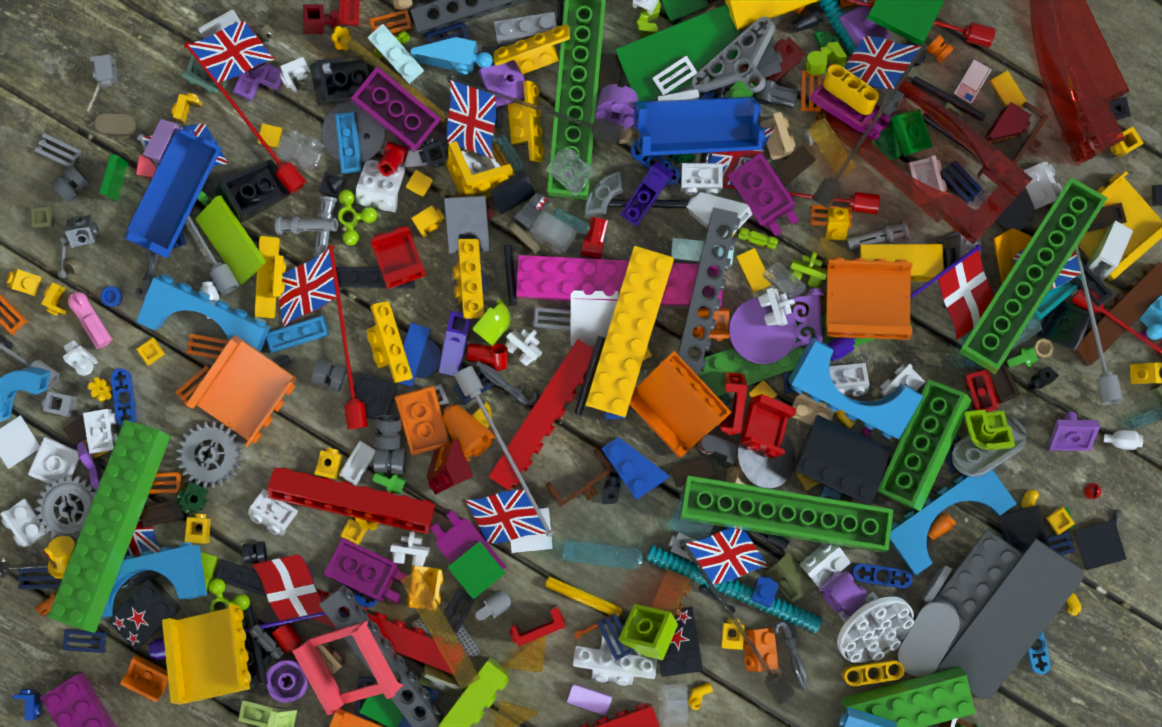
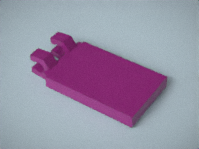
M823 82L811 94L809 99L858 132H865L866 137L874 141L880 136V132L887 128L891 117H893L891 114L887 116L882 113L883 109L875 105L871 114L863 115L827 91L823 86Z
M762 153L727 175L744 202L750 207L760 226L764 228L768 226L774 236L782 232L776 220L783 215L786 216L791 225L799 221L792 210L795 208L794 200Z
M454 510L446 515L454 525L450 530L445 533L438 523L430 528L438 538L436 546L450 563H453L477 542L481 541L502 569L507 567L471 521L465 518L461 520Z
M344 538L341 539L323 573L325 577L342 585L344 584V586L373 600L383 602L386 599L396 605L401 597L400 594L390 590L393 581L395 580L404 586H407L410 581V576L399 571L400 568H398L397 563Z

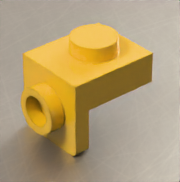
M179 94L177 103H174L172 107L173 118L178 122L185 123L190 104L202 107L203 103L195 94Z
M828 208L826 240H846L849 227L848 209Z
M14 268L13 272L10 271L7 276V288L35 296L42 277Z
M52 282L44 292L45 297L41 303L47 307L46 311L56 316L58 313L66 314L67 311L57 307L66 289L65 287Z

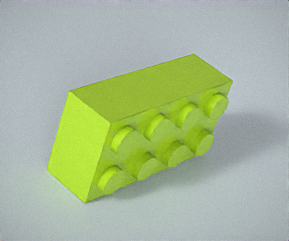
M489 657L438 727H470L472 723L477 725L485 713L482 711L484 707L489 708L497 697L495 692L498 689L502 691L509 682L507 677L509 671Z

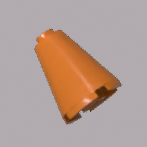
M451 404L444 409L442 418L452 440H458L467 462L471 461L470 456H480L494 443L491 440L492 438L496 439L494 433L462 407Z

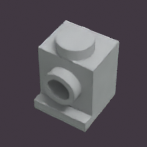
M110 54L90 57V61L95 65L92 68L93 77L99 82L100 87H110L113 83H118L116 62Z
M48 391L42 400L43 411L73 417L78 397ZM61 400L62 403H61V407L59 408V407L57 406V403H58V401Z
M677 532V535L673 534L668 544L671 547L670 551L694 561V557L688 548L682 550L680 544L697 540Z

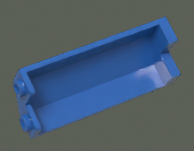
M754 97L634 102V128L639 133V137L636 140L637 148L642 156L762 150L765 132L757 123L758 116L761 113L760 104Z
M187 127L176 129L122 237L165 258H168L222 147L217 145L218 141L208 136L206 139L199 138L194 135L195 131Z

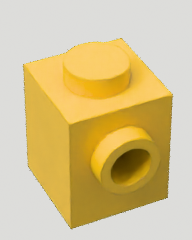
M1133 126L1108 141L1110 143V150L1118 158L1144 144Z

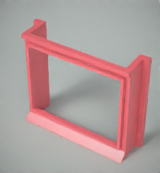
M368 621L309 638L292 651L327 715L334 714L343 704L384 693L386 699L393 698L395 693L403 686V684L397 682L367 626ZM352 635L378 683L342 693L317 646Z

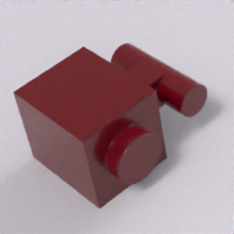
M303 4V34H324V25H329L330 28L334 29L337 27L338 12L332 10L330 14H324L323 4Z

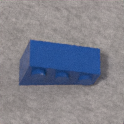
M619 437L601 448L635 500L670 477Z

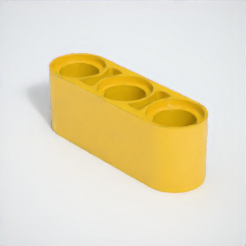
M834 64L828 68L823 80L824 88L863 115L871 114L879 98L878 92L840 65Z
M894 659L846 666L842 670L841 676L848 685L860 686L900 679L904 674V667ZM896 664L898 667L897 672L890 675L888 672L889 666ZM876 667L877 675L869 678V669ZM852 670L856 671V679L849 681L847 678L848 673Z

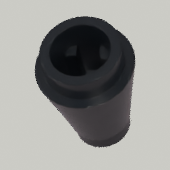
M815 6L812 9L808 8L791 23L798 33L799 31L818 26L823 19Z

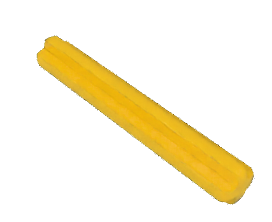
M548 577L545 583L546 588L611 616L616 614L619 618L622 613L621 607L552 577Z

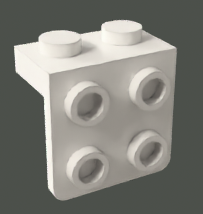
M368 159L364 164L356 187V204L396 212L398 192L405 174V168L399 166L394 174L386 177L377 169L379 161Z

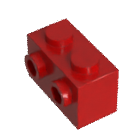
M985 368L968 372L964 382L966 389L971 391L973 410H985L986 412L997 410L1000 405L990 372Z

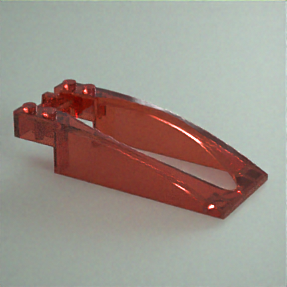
M1030 0L1031 29L1041 79L1052 111L1062 131V139L1069 145L1071 158L1079 166L1101 156L1125 140L1109 107V102L1123 97L1130 91L1086 0Z
M901 79L895 89L903 93L904 98L916 104L981 160L983 166L977 174L978 179L985 174L998 185L976 211L958 196L933 188L904 172L878 150L865 133L858 132L824 109L816 116V119L821 124L825 123L828 130L937 223L943 219L973 245L1033 179L965 122L904 79Z

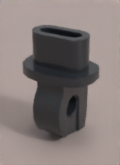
M1044 367L1031 377V382L1027 384V389L1029 391L1041 389L1056 380L1059 375L1051 367Z
M611 472L609 480L605 482L602 492V504H615L619 499L618 489H620L621 484L618 482L617 473Z

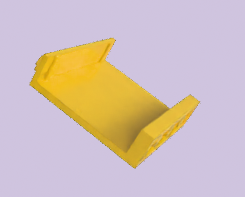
M1127 171L1122 174L1117 172L1108 180L1110 182L1109 185L1106 187L1102 185L1096 190L1107 197L1102 207L1122 202L1127 220L1126 223L1122 224L1133 230L1118 267L1105 278L1107 281L1115 279L1162 238L1161 218L1124 178L1128 174ZM1107 228L1085 233L1081 239L1078 248L1088 259H1090Z
M229 604V608L180 620L171 618L162 620L171 703L182 705L250 689L251 675L247 668L249 657L244 643L246 633L242 626L244 615L240 606Z

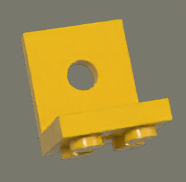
M457 141L449 143L446 166L459 194L486 193L487 199L491 196L490 189L512 177L513 169L510 164L472 175Z

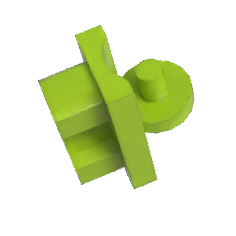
M815 252L812 253L811 257L802 256L801 260L807 263L793 258L790 263V279L800 282L803 273L809 274L810 278L807 285L818 288L822 280L826 279L827 271L813 266L821 267L823 262L816 259L817 253Z

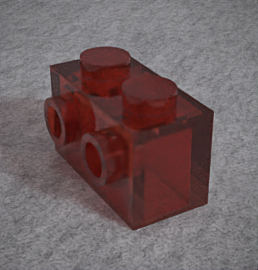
M790 37L785 41L783 39L779 40L776 46H774V51L779 50L783 61L779 63L782 71L766 78L775 83L780 81L806 55Z

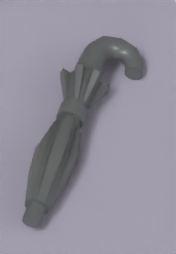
M148 250V270L142 279L145 280L144 291L141 293V289L135 288L137 297L142 300L147 295L153 277H156L154 270L159 255Z
M476 362L475 365L479 367V370L488 380L509 392L513 402L517 399L523 405L532 407L538 401L539 395L535 389L531 392L533 398L529 399L521 393L523 389L512 387L498 371L484 363Z
M778 621L774 624L773 634L779 633L780 627L783 629L785 638L782 641L789 648L792 670L802 691L807 690L806 673L796 648L797 636H793L790 625L786 621Z

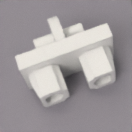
M767 289V293L758 297L762 308L771 305L773 309L772 313L764 315L766 325H787L785 313L786 315L792 313L790 306L795 304L794 299L788 300L786 293L779 296L777 289Z
M514 329L506 337L508 340L505 346H507L508 351L512 354L519 347L524 352L519 360L527 366L543 353L536 347L540 343L535 338L537 332L533 330L531 333H528L524 329L520 334Z
M75 340L64 346L67 353L62 356L64 361L75 368L79 375H89L93 370V364L98 363L96 357L82 346H79Z
M411 531L409 537H401V542L408 544L393 542L390 551L393 552L394 563L404 564L406 554H412V565L421 567L424 565L425 559L429 555L430 547L414 545L422 544L421 538H415V532Z

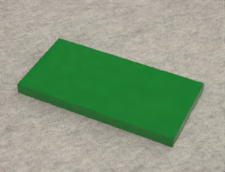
M876 0L867 19L922 46L945 0Z
M726 4L617 48L615 51L629 87L638 96V102L653 101L658 96H664L652 80L653 77L685 56L689 58L695 70L699 72L740 35V31H737ZM732 51L729 54V59H734L738 51ZM683 62L682 64H680L679 66H677L676 68H674L673 70L659 78V82H662L666 78L670 77L671 75L687 65L686 62ZM722 64L716 65L713 73L720 72ZM688 69L663 85V88H668L689 74L691 70ZM694 76L690 77L689 79H687L686 81H684L683 83H681L665 95H668L670 93H673L675 91L692 85V79Z

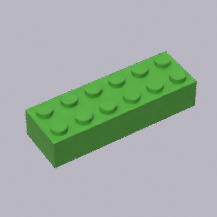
M928 379L921 394L923 398L913 413L877 490L883 496L920 512L962 423L964 412H967L972 401L966 393Z
M960 666L840 698L844 714L847 707L895 721L897 727H927L976 714L967 675Z

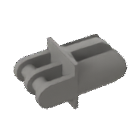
M499 591L483 601L485 606L476 612V618L484 620L492 614L495 619L510 607V595L507 592Z

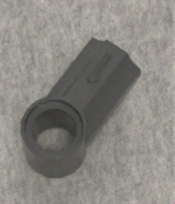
M766 80L765 87L760 92H756L755 100L762 104L771 105L774 103L793 108L798 90L778 86L777 83Z

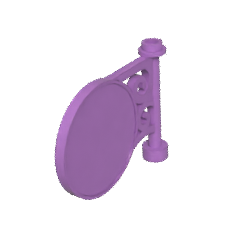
M810 289L807 294L808 296L787 297L788 300L794 299L795 302L807 304L809 312L807 316L801 318L798 316L797 310H802L801 314L804 315L806 308L803 305L795 306L791 314L786 315L785 313L788 324L784 326L766 325L764 315L772 313L773 309L771 305L762 308L758 297L744 302L733 314L729 326L730 341L735 351L751 363H775L784 358L794 348L808 345L811 332L806 330L804 332L807 335L806 337L800 334L801 329L805 327L812 328L815 333V339L824 343L820 297L824 296L822 289ZM796 321L802 323L798 326V328L796 325Z

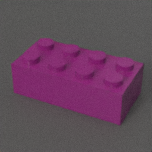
M379 67L374 69L351 97L353 104L414 153L441 120V118Z
M84 673L73 676L40 697L58 727H116Z

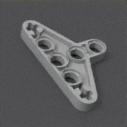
M768 17L757 19L694 75L692 79L693 87L698 89L699 92L704 93L742 81L750 91L760 92L765 87L766 80L756 67L775 31L774 23ZM763 25L767 26L766 30L762 28ZM755 32H757L761 36V38H758ZM748 37H753V42L750 45H744ZM732 51H738L734 59H729V54ZM722 64L720 72L713 73L714 67ZM748 64V70L740 73V67ZM708 73L714 77L713 80L707 75ZM754 78H760L758 85L751 86V81Z

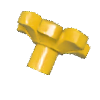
M94 377L87 386L89 390H92L90 394L93 399L103 402L105 399L109 400L112 397V385H107V381L104 379L100 381L98 377Z

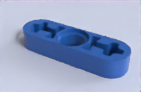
M637 142L632 144L630 153L633 159L649 171L651 168L650 160L657 158L661 161L662 165H667L669 170L675 172L674 177L676 179H670L667 185L674 186L679 182L680 171L661 155H650L647 161L644 162L645 156L635 154Z
M118 368L113 371L111 382L116 421L118 425L122 426L124 422L122 417L125 416V410H120V407L130 406L131 409H126L127 415L131 416V419L128 421L136 423L137 414L132 375L128 370ZM121 372L122 375H126V379H123V386H128V389L122 388L118 390V387H122L121 381L117 380ZM122 392H126L129 395V401L125 404L119 401V395Z
M858 563L853 566L851 571L856 581L897 588H907L912 583V575L903 569ZM863 567L864 571L871 572V568H874L872 571V581L869 580L871 576L863 575L862 578H859L860 576L856 574V571ZM879 570L887 572V579L883 582L878 581L876 578ZM891 571H894V576H901L904 573L907 581H903V584L900 585L899 580L892 579Z

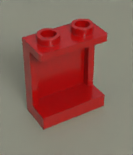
M400 226L392 232L386 234L379 233L370 239L387 289L426 276L409 226Z
M724 372L725 391L734 392L731 415H728L719 425L720 431H724L725 434L734 435L741 433L747 382L744 373Z
M763 394L752 397L740 443L746 445L749 450L765 453L764 455L769 458L784 455L785 450L781 449L787 421L788 418L795 416L796 408Z
M556 605L550 608L552 621L524 633H520L517 623L512 624L509 632L512 642H517L518 646H522L564 628L566 623L559 606Z

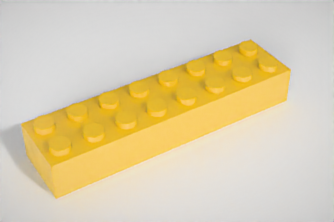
M633 247L587 397L586 406L626 417L674 261L673 257L641 247Z

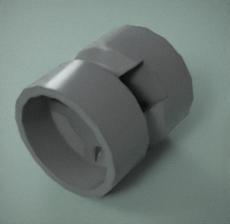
M73 164L63 171V176L56 177L50 183L67 202L72 201L78 195V190L83 191L90 184L89 180Z
M320 358L313 371L311 383L322 387L326 384L328 389L340 392L347 376V367L339 364L333 366L332 362Z
M378 415L375 417V430H377V433L374 434V447L386 450L400 448L401 435L398 432L401 431V417L394 415Z
M376 448L374 472L387 473L390 470L392 474L404 475L406 448L393 450Z

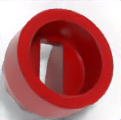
M1088 483L1083 489V493L1088 499H1097L1102 493L1100 486L1096 483ZM1094 486H1095V487H1096V489H1095V496H1092V495H1093V491H1094Z

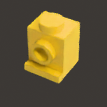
M431 205L411 219L423 238L427 237L425 232H433L440 227L439 224L445 217L439 208L435 210Z
M326 447V451L321 450L314 474L337 479L343 455L338 454V450ZM326 459H331L332 461L329 467L325 465Z
M194 513L193 517H187L185 542L210 543L211 519L206 518V514ZM199 524L203 526L201 532L197 530Z
M727 618V622H722L721 648L743 650L745 625L740 623V619ZM731 629H734L736 631V634L733 637H730L728 635V632Z

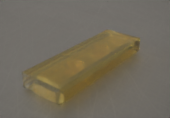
M822 117L807 128L838 178H842L856 168V165L825 117Z

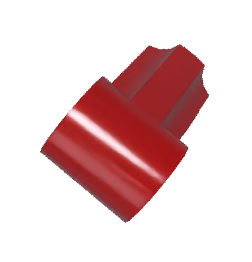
M387 142L383 157L379 161L377 168L383 176L389 177V175L396 172L400 164L403 165L405 163L408 147Z
M591 217L587 236L584 238L582 246V256L601 259L604 247L603 240L608 225L607 220Z
M470 343L466 360L471 362L479 361L488 364L496 371H501L507 368L508 348L504 344L485 346Z

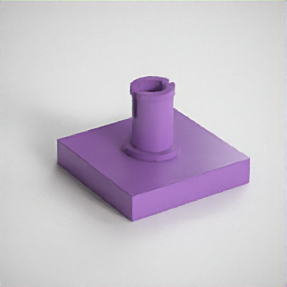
M859 7L839 18L856 46L859 45L864 36L881 37L887 40L891 37L886 28L867 19L872 9L871 7Z
M514 60L479 70L485 92L496 96V108L525 99L523 85L525 79Z
M1075 412L1065 413L1063 416L1064 420H1057L1048 443L1049 450L1090 451L1100 429L1099 420H1077Z

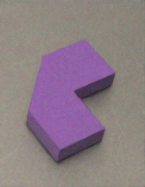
M265 64L257 69L247 71L239 76L233 93L252 101L260 83L279 91L283 83L279 74L282 73V70L270 64Z
M82 441L77 444L78 457L89 470L90 483L97 491L103 473L97 460L93 458L92 454H89L88 446Z

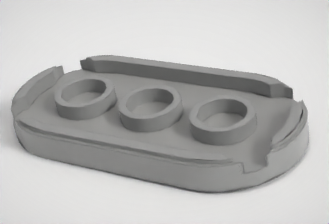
M1011 417L1010 419L1006 418L1008 426H1011L1015 446L1010 449L982 450L973 444L969 435L956 443L952 452L953 465L960 473L971 477H978L988 473L1023 449L1026 442V429L1022 423Z
M935 601L925 604L920 609L914 624L906 634L898 651V661L903 665L904 671L908 674L922 677L932 674L938 668L960 626L957 611L951 604L945 601Z

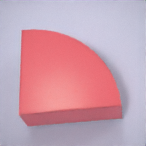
M139 155L136 175L152 178L156 171L154 163L147 157Z

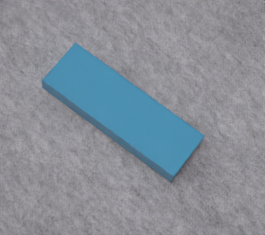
M356 112L335 114L341 173L362 172Z
M322 315L268 332L266 340L272 354L329 336L330 334L325 318Z

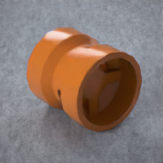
M939 35L925 50L930 54H934L936 60L941 63L954 48L950 44H946L944 38Z

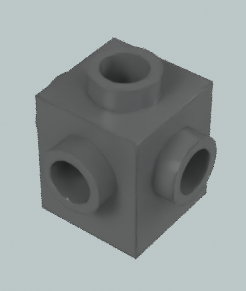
M91 215L77 216L66 220L65 233L71 248L96 243V235L99 234V228L97 223L93 222Z

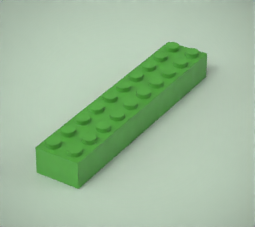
M565 0L563 25L568 24L570 39L561 42L547 190L548 197L588 199L606 0Z
M1072 177L1069 179L962 346L960 354L993 374L997 373L1106 202V196Z
M124 420L48 618L82 630L96 632L167 448L170 435L155 428Z
M687 476L685 479L680 520L885 553L889 550L894 509Z

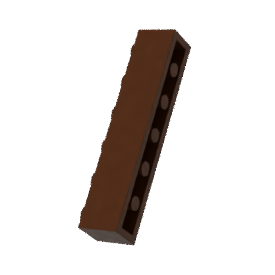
M1161 262L1148 264L1142 270L1144 274L1140 278H1134L1128 284L1130 288L1125 293L1123 291L1114 298L1116 302L1111 307L1108 305L1104 309L1130 327L1162 295ZM1100 312L1101 317L1096 321L1104 353L1126 329ZM1090 323L1076 351L1070 350L1085 366L1092 365L1099 358L1092 323Z

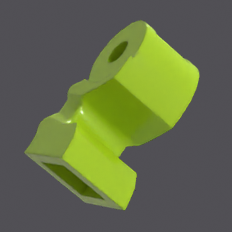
M658 1L652 15L642 8L636 24L639 36H649L659 32L657 25L648 21L659 17L660 1Z
M838 41L834 43L829 42L825 47H821L820 51L809 53L806 63V71L809 74H824L827 61L842 67L845 66L847 56Z

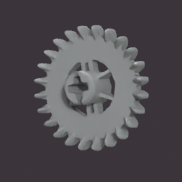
M205 421L204 428L197 423L196 431L193 428H189L191 435L183 434V437L186 439L185 442L178 441L183 446L182 449H176V452L182 454L176 460L183 462L178 468L186 469L182 476L190 474L188 481L191 482L196 479L195 484L197 485L203 482V488H207L209 482L212 488L216 487V482L223 486V479L230 482L231 478L229 475L236 476L237 473L234 469L241 468L237 461H242L243 458L238 456V454L244 450L237 447L242 442H235L237 434L230 435L231 428L224 431L225 425L223 423L218 428L215 421L212 422L211 427ZM206 440H212L210 445L206 446L203 442ZM219 443L222 445L224 452L218 450ZM201 445L198 455H195L198 446ZM206 451H209L213 455V457L208 458V456L205 455ZM225 454L224 461L219 465L217 461L220 459V455ZM198 457L202 462L201 466L196 461V458ZM210 464L217 466L216 469L208 470Z
M68 475L66 480L64 476H60L59 483L56 479H52V486L45 485L47 492L40 491L43 499L36 500L41 506L36 507L35 510L40 511L41 514L37 515L36 518L43 520L39 526L46 525L45 533L52 531V539L57 535L58 537L69 536L70 538L73 537L77 542L97 492H92V485L87 487L88 479L80 483L81 476H77L74 481L72 475ZM70 494H74L79 498L77 500L71 499ZM62 496L63 502L56 504L57 500ZM80 501H82L84 505V511L82 510V505ZM74 506V510L68 511V507ZM55 507H59V517L55 513ZM82 513V517L77 521L76 517ZM67 518L69 524L63 523L61 519Z

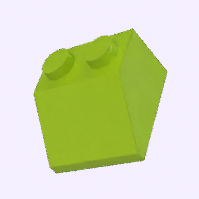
M634 604L618 640L643 656L663 660L678 623L669 611Z

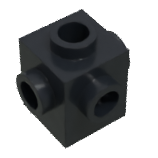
M435 138L423 141L425 145L420 146L422 151L418 152L422 163L426 162V165L432 166L433 169L443 166L444 161L448 160L446 156L448 152L446 143L442 144L441 140L436 141ZM431 149L437 151L436 156H430L429 152Z

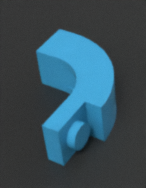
M24 367L0 378V422L11 417L14 397L18 390L27 391L35 395L47 391L51 371L39 367Z

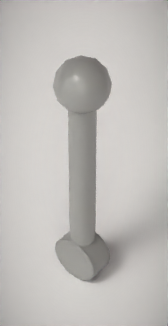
M62 236L60 238L62 243L61 270H59L58 276L65 278L67 276L65 256L68 238Z

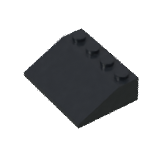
M817 414L792 467V471L864 505L871 506L880 486L892 449Z

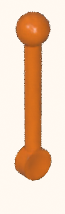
M597 623L582 631L577 630L574 633L575 638L579 639L583 634L597 628Z

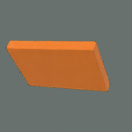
M434 385L394 396L399 415L402 418L401 422L411 456L440 448L450 442Z

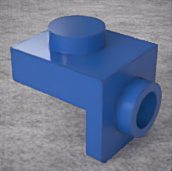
M759 576L754 584L755 588L750 601L770 608L779 584L769 577Z
M20 689L19 693L13 694V699H25L24 720L39 718V715L42 713L40 692H33V689Z

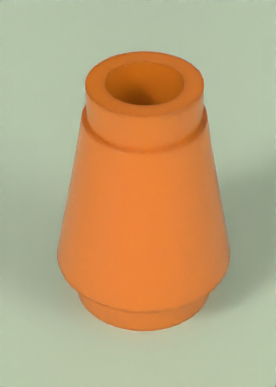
M946 511L942 514L939 513L932 522L927 535L934 541L936 538L952 530L956 522Z

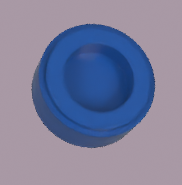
M108 286L102 290L100 298L106 306L116 307L121 303L123 296L118 288Z

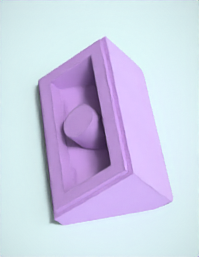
M161 119L143 155L160 163L179 126L173 122Z
M573 683L567 703L606 716L612 696Z

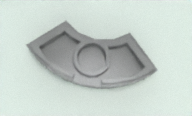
M621 171L610 174L600 180L599 184L589 193L585 204L586 217L606 214L610 200L624 192Z

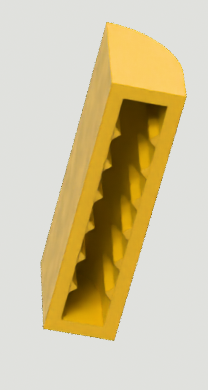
M861 244L859 248L858 258H863L866 261L885 259L886 262H895V260L903 259L907 260V262H913L910 282H928L944 270L942 244Z

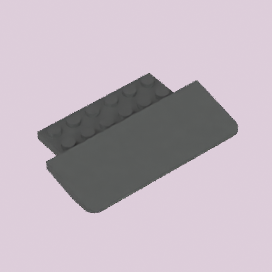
M987 528L932 601H945L951 604L956 609L960 620L959 630L947 650L948 653L942 659L936 671L940 672L960 666L967 675L970 692L981 699L991 698L1082 582L1084 575L1081 568L1036 538L1026 551L1022 553Z

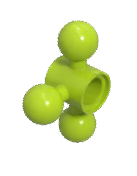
M345 189L339 194V201L344 205V208L339 211L338 218L347 230L343 234V241L345 244L352 246L359 240V235L353 227L359 223V220H363L365 223H373L377 219V212L375 209L367 207L361 213H357L351 208L355 195L351 190ZM347 213L354 214L351 222L344 221V216Z
M216 578L210 582L209 590L216 597L210 605L211 612L218 611L217 604L219 601L225 603L226 609L229 608V604L240 606L242 611L249 607L250 599L244 594L237 595L234 601L223 597L222 593L225 591L226 585L222 579Z

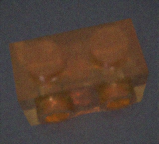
M667 569L651 608L669 611L674 618L675 615L680 616L684 604L681 603L683 596L688 597L692 585L689 584L690 579Z

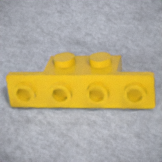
M568 24L557 26L544 33H538L525 40H519L506 47H500L494 51V64L498 66L514 60L521 73L525 74L558 62L559 55L554 45L570 39Z
M526 80L523 82L525 101L508 104L511 144L528 143L530 161L541 163L544 162V148L542 146L543 130L540 121L539 88L537 83Z
M259 237L258 250L266 260V263L256 274L254 317L275 318L276 298L281 297V294L284 293L285 283L282 281V273H285L286 262L283 261V256L279 255L280 239L277 237Z
M459 239V261L453 267V278L457 282V286L454 287V296L458 298V305L463 306L464 319H481L484 315L479 240Z
M389 301L371 305L376 325L367 329L366 332L377 368L380 369L389 365L394 383L412 379L413 376Z

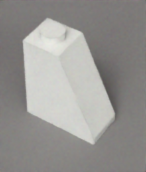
M702 192L692 197L686 206L690 215L706 228H708L713 207L738 213L737 218H740L738 229L752 215L751 209L747 204ZM720 225L717 228V234L720 237L727 235V228Z
M1114 221L1106 229L1086 264V267L1101 282L1118 267L1133 230L1117 221Z

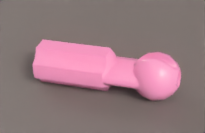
M82 292L72 293L69 296L68 305L78 317L96 349L110 344L113 339L89 303L88 297Z

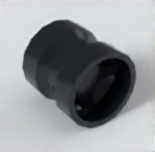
M260 541L256 544L244 543L242 545L245 564L252 563L255 560L259 562L267 561L265 541Z

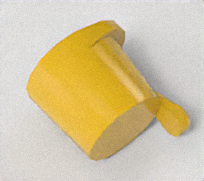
M59 536L53 539L48 547L43 550L49 558L48 571L55 578L63 579L76 544L69 536Z

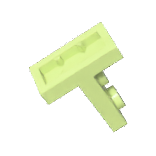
M242 700L238 721L259 727H294L297 710L291 708L280 709L249 700Z

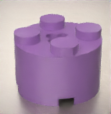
M611 84L602 88L599 93L595 118L610 133H617L634 125V102H638V96L628 86L624 85L623 88L617 87L618 84Z
M836 571L819 587V591H824L825 593L822 596L837 613L840 610L844 612L843 617L848 619L866 602L868 593L861 586L857 587L853 582V576L849 572L844 571L842 573Z
M295 658L279 661L267 673L269 694L279 702L295 701L302 697L310 687L306 675ZM288 676H290L291 681H293L289 685L287 684V679H285Z

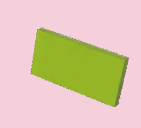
M221 195L215 197L195 218L240 285L246 283L266 263V260Z

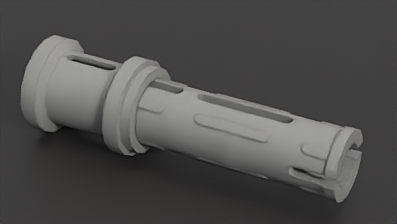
M320 196L321 205L317 218H335L333 213L338 199ZM317 231L313 257H317L327 250L330 231Z
M278 216L275 220V230L278 235L283 233L298 235L304 231H337L338 228L336 218L301 219L298 216L293 218Z
M904 220L897 225H885L882 230L847 238L846 243L848 250L852 251L853 249L860 248L861 244H877L884 241L892 243L893 240L903 237L907 239L910 238L908 225ZM875 237V239H871V240H867V241H864V242H860V243H859V241H861V240H865V239H869V238Z

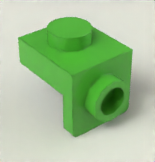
M738 81L725 94L724 98L751 97L755 92L750 91L742 81Z

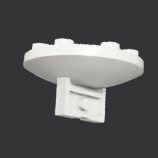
M871 592L866 597V602L848 619L843 617L844 612L838 613L845 624L839 632L837 646L840 653L848 661L855 663L872 660L875 662L880 661L885 654L897 650L901 646L902 640L914 624L913 610L902 598L884 597L878 599L875 593ZM889 646V648H888L886 651H884V652L881 651V650H883L884 648H886V647Z

